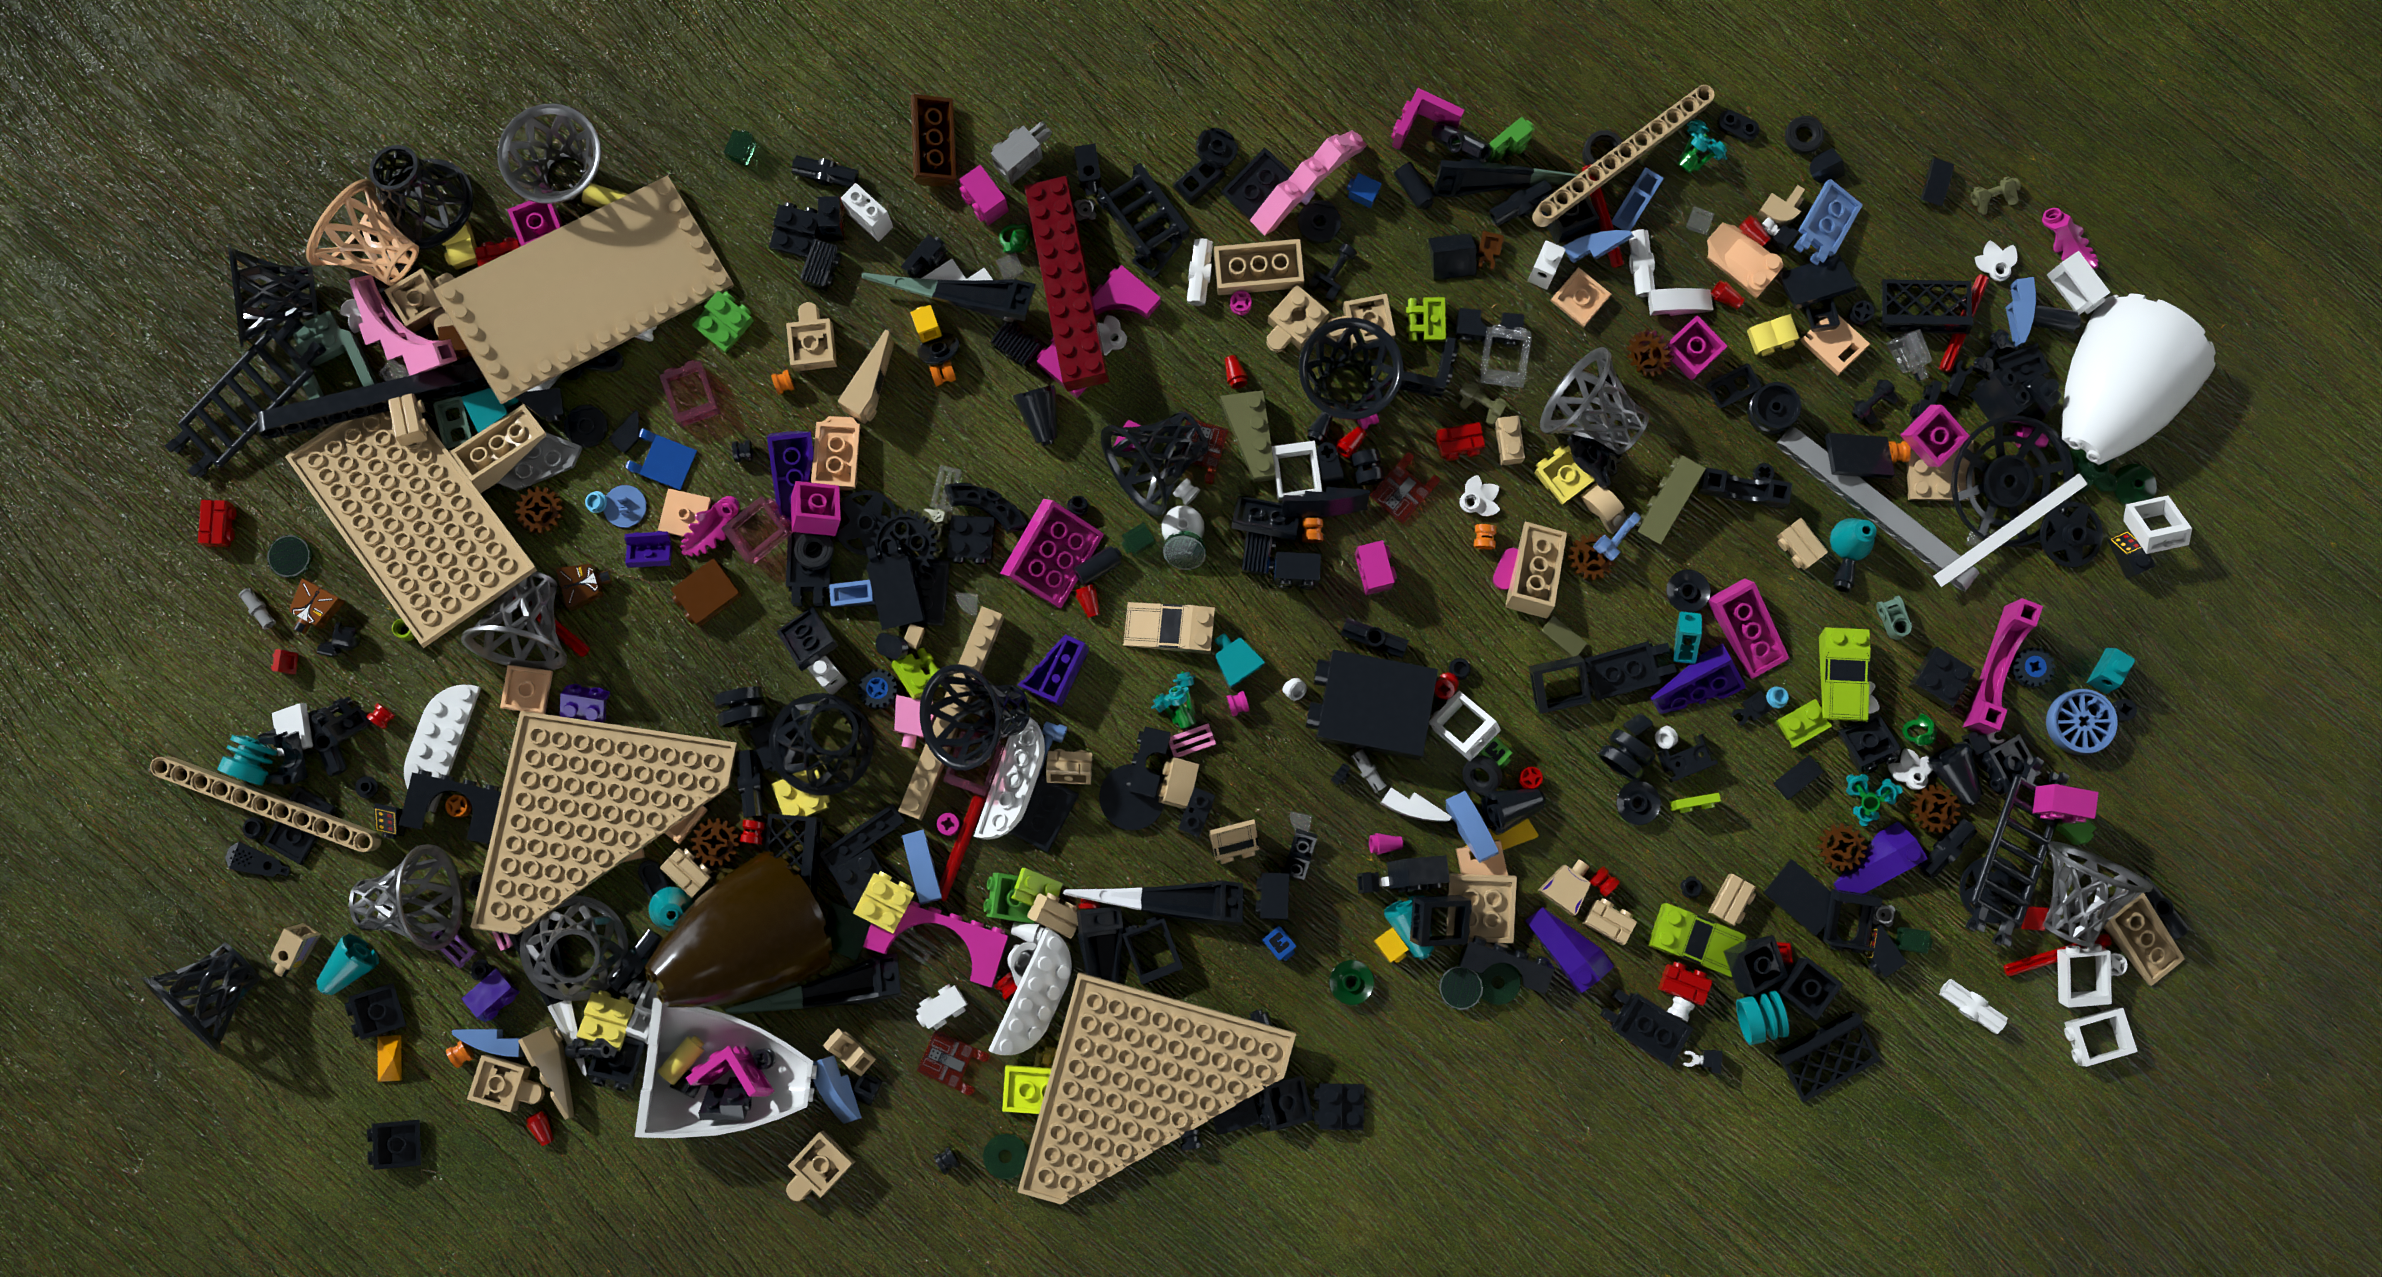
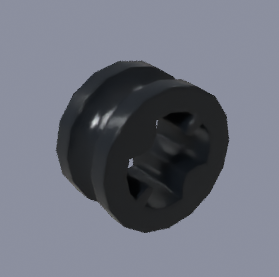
M1761 463L1753 470L1754 480H1769L1774 477V469L1768 463ZM1759 469L1762 471L1766 469L1768 471L1766 474L1768 478L1765 476L1761 478L1759 476L1761 473Z
M765 1048L755 1051L753 1063L757 1069L772 1068L775 1064L776 1057L771 1049Z

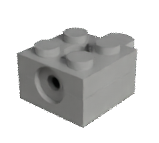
M1043 121L1030 131L1024 125L1020 129H1014L1009 134L1007 140L1003 143L999 142L993 147L991 156L994 167L1010 185L1043 159L1041 144L1052 134L1050 128H1046L1047 125Z

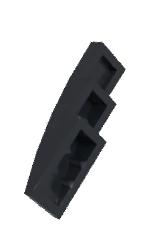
M1326 487V492L1305 491L1304 496L1283 495L1281 517H1328L1366 510L1370 490Z

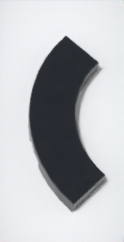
M971 483L946 484L944 487L951 507L972 506L982 509L994 516L1002 524L1007 534L1025 530L1028 526L1020 510L995 490L987 487L985 489L973 486Z

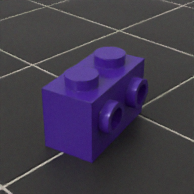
M496 968L469 991L462 1000L477 1019L486 1023L495 1018L498 1011L505 1005L512 1003L520 991L505 973Z

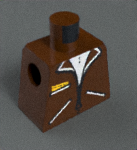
M592 564L556 568L566 607L571 611H575L603 597L604 593L601 585L613 582L609 570L598 573L596 567Z

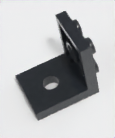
M1447 337L1437 378L1403 371L1399 390L1441 399L1446 384L1449 385L1453 375L1454 367L1450 366V364L1454 363L1458 351V346H1455L1456 338Z

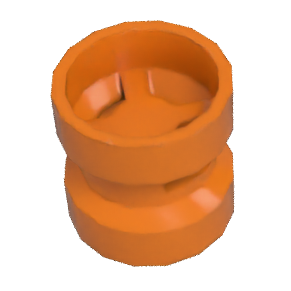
M950 360L943 362L939 366L936 364L929 366L936 387L943 385L946 381H956ZM940 369H942L944 379L942 378Z
M1302 519V527L1304 528L1302 542H1323V534L1321 533L1323 519Z
M1490 524L1475 525V533L1477 535L1474 540V548L1495 549L1496 541L1494 540V535L1496 534L1497 526Z

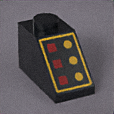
M2129 531L2107 540L2126 579L2156 566L2150 553H2145L2134 535Z
M375 803V831L383 832L382 837L396 839V835L404 837L407 826L399 825L403 809Z
M1874 926L1871 930L1869 946L1873 947L1874 951H1868L1867 953L1868 968L1874 976L1886 978L1907 964V962L1883 926Z

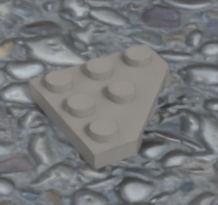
M545 432L547 435L497 484L519 491L575 467L583 448Z

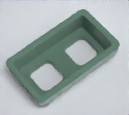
M461 396L434 403L433 406L442 443L446 449L458 447L472 438ZM459 408L460 418L448 421L446 411ZM463 428L465 439L453 442L451 431Z

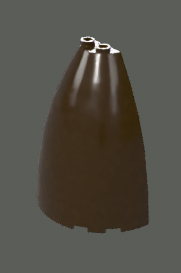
M765 851L760 853L708 889L679 917L645 966L647 979L652 984L655 982L659 988L657 997L662 1004L665 1003L666 1007H705L752 1000L795 985L829 968L832 962L829 951L833 949L831 937L825 934L824 926L827 925L810 889L799 874L793 875L790 871V864L782 857L775 858L773 852Z

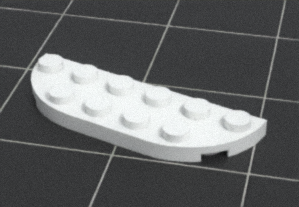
M456 685L441 691L428 703L405 760L404 779L407 789L412 772L418 773L419 769L432 772V777L441 778V774L449 776L481 687ZM442 793L432 801L429 811L436 812Z
M1029 717L1028 724L1021 733L1008 737L974 837L986 840L999 838L1010 832L1021 821L1026 811L1045 754L1042 731L1031 717Z
M1045 927L989 1048V1051L992 1053L1015 1055L1034 1046L1046 1032L1065 992L1071 975L1072 963L1070 952L1064 940L1047 927Z

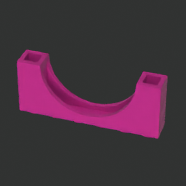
M1122 265L1118 269L1114 268L1107 277L1109 280L1104 285L1100 284L1093 293L1096 316L1109 310L1122 309L1133 311L1148 319L1161 304V297ZM1053 337L1051 340L1052 344L1048 349L1044 348L1038 354L1037 365L1066 389L1062 382ZM1086 388L1069 391V393L1077 399Z
M2021 598L2004 606L1962 728L1973 732L1977 731L1981 735L2001 730L2008 710L2002 707L2004 682L2019 646L2027 634L2037 626L2043 608L2042 605Z
M910 901L894 933L873 923L870 924L863 947L883 954H887L893 941L902 932L913 926L933 923L954 930L961 936L970 951L972 960L970 981L993 988L1009 936L1004 935L1005 930L993 927L991 931L983 928V923L971 920L969 924L962 921L963 917L952 913L947 917L941 915L942 910L933 907L925 910L920 908V903Z

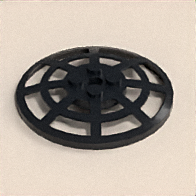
M2005 416L1986 422L1977 428L1964 442L1953 465L1951 476L1952 499L1962 522L1977 537L1982 540L1987 539L1989 536L1986 533L1990 523L2004 527L2019 516L2018 505L2027 499L2035 505L2048 496L2051 482L2050 473L2063 470V484L2075 477L2070 452L2057 432L2037 419L2026 416ZM2016 422L2035 428L2027 439L2013 435L2003 436V423ZM1994 426V439L1982 445L1975 454L1967 449L1981 432ZM2042 433L2055 446L2061 462L2048 464L2043 452L2034 444ZM2004 442H2015L2022 445L2016 455H2005ZM1995 445L1996 458L1990 461L1989 464L1980 459L1986 450ZM2029 450L2038 459L2040 467L2032 469L2029 463L2024 460ZM1964 457L1970 462L1966 474V489L1958 492V471L1961 460ZM1976 466L1983 471L1982 484L1972 487V476ZM2007 475H2009L2012 479V483L2009 487H2007L2004 483V479ZM2042 475V489L2040 495L2032 492L2034 477ZM1983 492L1990 501L1985 512L1978 505L1974 497ZM2072 496L2064 500L2062 503L2071 502ZM1968 498L1975 512L1982 518L1979 529H1976L1967 519L1960 504L1961 500ZM1997 506L2008 507L2011 520L1994 518L1993 515ZM2068 507L2060 509L2058 512L2065 515ZM2050 522L2046 529V535L2053 530ZM2025 529L2017 534L2018 539L2008 540L2001 546L2018 547L2040 540V529L2028 536Z

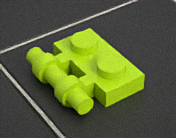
M1424 297L1423 306H1417L1416 298H1409L1408 307H1406V315H1408L1406 333L1409 334V342H1417L1418 333H1423L1424 342H1445V297ZM1418 314H1423V325H1417Z
M925 648L917 651L920 659L916 660L911 653L902 660L892 661L891 665L913 700L922 696L929 679L940 670V668L937 669L933 662L934 658L930 653L926 652ZM926 667L930 674L925 675L921 668Z

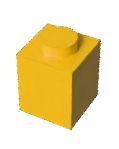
M931 305L921 306L910 312L922 343L942 336Z
M1390 928L1374 940V943L1389 963L1395 961L1397 964L1407 956L1405 952L1409 949L1394 928Z

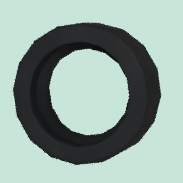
M1599 130L1593 133L1587 139L1582 151L1585 165L1597 162L1591 155V148L1595 142L1607 141L1616 148L1623 142L1616 133L1609 130Z

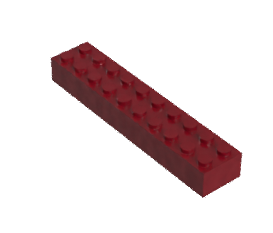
M1066 176L1025 185L1062 382L1067 392L1110 382L1071 186Z

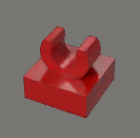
M275 649V653L272 655L274 657L273 665H271L272 671L296 675L299 653Z

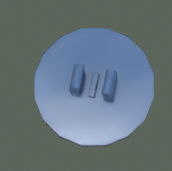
M620 485L613 488L606 495L607 505L603 512L606 519L613 525L620 528H630L637 525L643 519L646 513L647 502L644 495L637 488L630 485Z

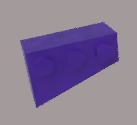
M1065 634L1046 654L1047 656L1032 669V672L1024 680L1020 681L1018 686L1028 693L1062 707L1090 648L1084 642Z

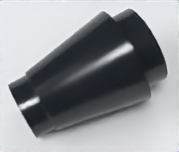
M1321 412L1307 430V439L1315 441L1317 445L1325 442L1333 416Z
M1842 560L1832 581L1835 590L1849 593L1854 588L1856 563L1854 560Z

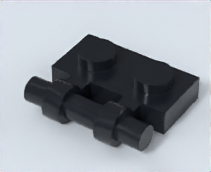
M348 696L344 699L339 698L335 700L333 705L319 709L312 716L314 723L326 722L321 730L335 746L372 724V721L367 718V715L359 705L353 709L349 707L353 702ZM337 712L342 714L337 718L333 715Z

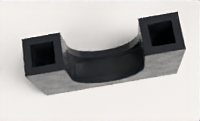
M419 769L418 773L412 772L399 825L424 830L432 801L441 793L457 791L469 799L473 809L467 839L490 844L501 797L498 786L486 784V787L482 788L476 786L477 782L464 779L463 783L454 781L455 777L441 774V778L432 777V772Z

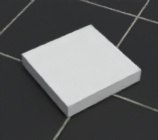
M299 703L272 713L276 734L285 731L288 734L299 731L302 749L313 747L306 703ZM277 748L278 756H285L283 749Z

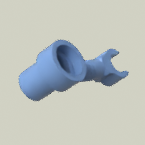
M1636 512L1632 515L1629 514L1612 540L1604 535L1595 543L1593 548L1599 554L1603 553L1610 561L1614 560L1620 553L1617 546L1630 529L1641 519V516Z
M1045 722L1042 734L1046 735L1044 738L1045 754L1038 777L1042 772L1053 740L1062 743L1068 727Z

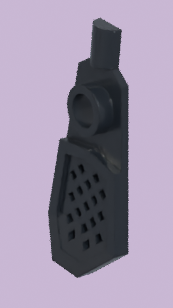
M237 842L229 847L225 857L228 868L231 870L271 877L277 874L289 876L291 868L282 866L279 859L242 842ZM267 862L272 863L270 870H267L265 867Z

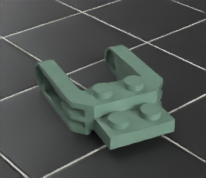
M330 310L304 322V326L293 334L297 342L295 350L301 356L308 350L309 345L313 341H316L318 344L322 343L327 349L325 353L317 357L310 364L311 367L318 366L335 358L347 350L363 387L378 383L358 338L350 331L341 329L333 312ZM291 358L292 365L297 376H299L303 370ZM313 374L302 385L309 400L324 396Z

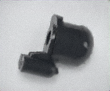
M336 622L332 642L320 643L317 648V654L335 657L341 654V650L352 651L356 649L361 641L360 631L355 627L342 626V622Z

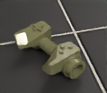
M2007 176L2000 181V186L1988 190L1980 186L1975 187L1974 191L1970 194L1971 201L1974 206H1977L1978 212L1984 215L1987 214L1991 197L2003 194L2009 205L2017 204V191L2021 189L2020 181L2018 178Z
M1465 382L1459 391V394L1463 397L1459 407L1465 410L1474 401L1479 402L1489 408L1486 423L1493 425L1497 417L1500 418L1507 406L1506 401L1502 398L1492 401L1479 393L1480 388L1478 384H1468Z
M926 508L923 510V516H927L929 520L935 522L933 530L939 533L934 536V539L940 540L943 525L949 523L951 514L942 509L933 510ZM923 539L917 540L916 545L918 548L923 545ZM941 541L935 544V547L940 549V551L933 553L937 558L944 549L943 542Z

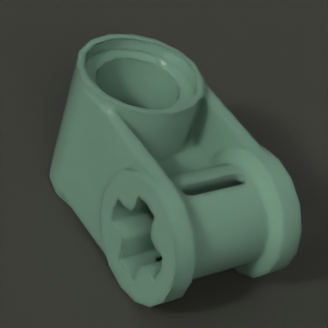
M1899 595L1884 603L1881 601L1877 602V612L1891 639L1900 640L1911 632L1912 625L1904 602ZM1895 624H1900L1903 627V633L1896 631Z

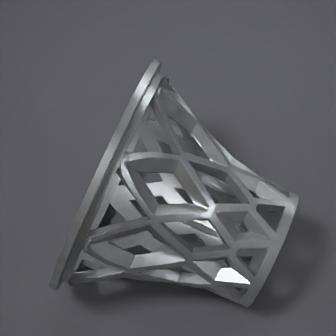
M560 104L536 105L518 114L505 128L498 145V165L504 180L510 188L529 201L542 204L574 201L582 197L583 191L592 183L601 161V144L591 122L577 110ZM543 115H557L552 127L536 118ZM571 119L580 124L585 130L577 133ZM562 123H564L570 133L567 140L558 132ZM525 124L527 141H512L516 132ZM534 127L546 133V144L535 140ZM553 135L563 144L561 148L552 145ZM583 139H586V152H584L581 142ZM574 140L576 141L578 150L572 144ZM533 146L544 149V158L537 157ZM516 149H528L533 160L524 161ZM508 153L520 166L512 173L509 167ZM565 158H573L583 163L584 170H580L582 178L575 186H572L570 183L569 186L571 188L564 191H557L554 186L550 188L548 173L553 164ZM534 166L539 176H536L527 167ZM525 173L534 181L529 182L520 178V176ZM523 187H526V188H529V189H533V193H532V192H529L528 190L524 189Z
M1600 347L1578 361L1558 384L1544 408L1540 420V428L1545 434H1573L1594 439L1612 449L1615 453L1622 454L1630 449L1643 434L1649 421V414L1642 410L1627 395L1616 376L1610 351ZM1597 360L1600 378L1582 370ZM1608 374L1611 377L1612 385L1605 380ZM1576 377L1583 398L1561 397ZM1585 381L1595 385L1590 394L1588 393ZM1609 394L1613 395L1615 402L1610 401ZM1590 403L1601 405V409L1594 410ZM1567 404L1582 405L1573 412ZM1556 405L1568 419L1551 420ZM1614 421H1622L1623 425L1616 426ZM1571 423H1573V424L1576 425L1577 427H1567V426H1569ZM1629 428L1638 430L1632 439L1627 432ZM1621 443L1625 445L1620 448L1618 444Z
M534 572L499 596L476 625L462 633V644L476 655L506 666L514 665L543 670L562 668L566 665L567 655L564 649L562 650L555 628L554 599L557 582L543 573ZM532 576L542 579L538 586H534ZM518 606H521L523 616L513 623L512 612ZM539 613L541 614L540 625L535 620ZM502 621H504L505 626H498ZM525 625L527 626L528 631L522 630L525 627ZM486 631L484 647H482L473 638ZM495 631L505 633L493 642ZM517 635L530 638L523 650H521ZM508 638H511L516 658L495 653L493 650ZM537 643L546 661H528L525 659ZM556 651L559 653L557 658H555Z
M2049 842L2048 848L2051 850L2050 855L2054 870L2053 896L2043 926L2070 942L2085 947H2093L2109 919L2142 893L2151 892L2153 886L2136 873L2099 855L2065 843ZM2067 853L2085 858L2087 861L2082 865L2070 859ZM2097 864L2120 875L2111 878L2101 874L2097 870ZM2084 874L2090 875L2092 883L2081 889L2079 879ZM2128 880H2131L2138 886L2128 884ZM2072 884L2073 891L2067 897V891ZM2116 886L2114 896L2108 899V887ZM2096 891L2094 903L2087 906V897ZM2059 929L2069 931V935L2059 931Z
M431 844L420 845L412 849L406 855L403 862L388 873L377 878L358 881L353 886L349 897L350 914L353 922L359 929L363 931H393L406 936L417 946L428 951L440 950L448 946L455 938L463 917V888L458 870L453 860L443 849ZM422 854H427L435 858L418 862ZM442 866L448 875L451 887L441 883L429 882ZM431 868L423 879H408L416 870ZM421 884L409 894L401 892V885ZM426 889L442 893L430 902L416 898ZM376 892L378 898L376 901H373L369 897ZM357 894L362 895V899L356 903ZM453 897L450 920L432 909ZM409 902L424 907V909L405 914L402 906ZM385 905L392 907V910L386 909ZM374 911L379 912L378 917H374L371 914ZM358 914L365 916V918L360 920ZM429 914L439 922L422 924L414 919V917ZM446 930L437 940H434L427 933ZM413 932L421 933L424 937L413 934Z
M586 896L571 897L523 931L520 942V957L527 977L540 991L560 1000H585L590 998L592 992L598 994L599 990H607L610 987L608 981L622 965L621 961L628 953L627 934L620 918L604 903ZM564 906H570L564 915L554 911ZM588 907L597 910L604 916L593 918ZM580 911L585 920L576 923L571 918ZM549 919L558 921L555 930H548ZM565 921L570 925L566 929L562 928ZM540 922V933L532 936L534 929ZM590 923L591 931H587L583 926ZM596 925H606L604 936L597 934ZM614 929L618 937L619 945L611 941ZM565 935H581L588 939L594 947V964L586 973L580 976L562 975L555 970V966L551 963V948L558 939ZM545 936H550L548 943ZM600 941L605 942L602 948H600ZM539 942H541L543 948L540 954L534 947ZM609 948L614 954L605 960L604 954ZM530 956L536 961L534 968L532 966ZM615 964L613 970L608 976L607 968ZM543 968L549 971L550 976L542 975ZM599 973V980H590L591 976ZM565 983H572L574 986L568 988ZM547 984H555L557 989L552 988ZM583 987L591 988L586 991L579 992Z

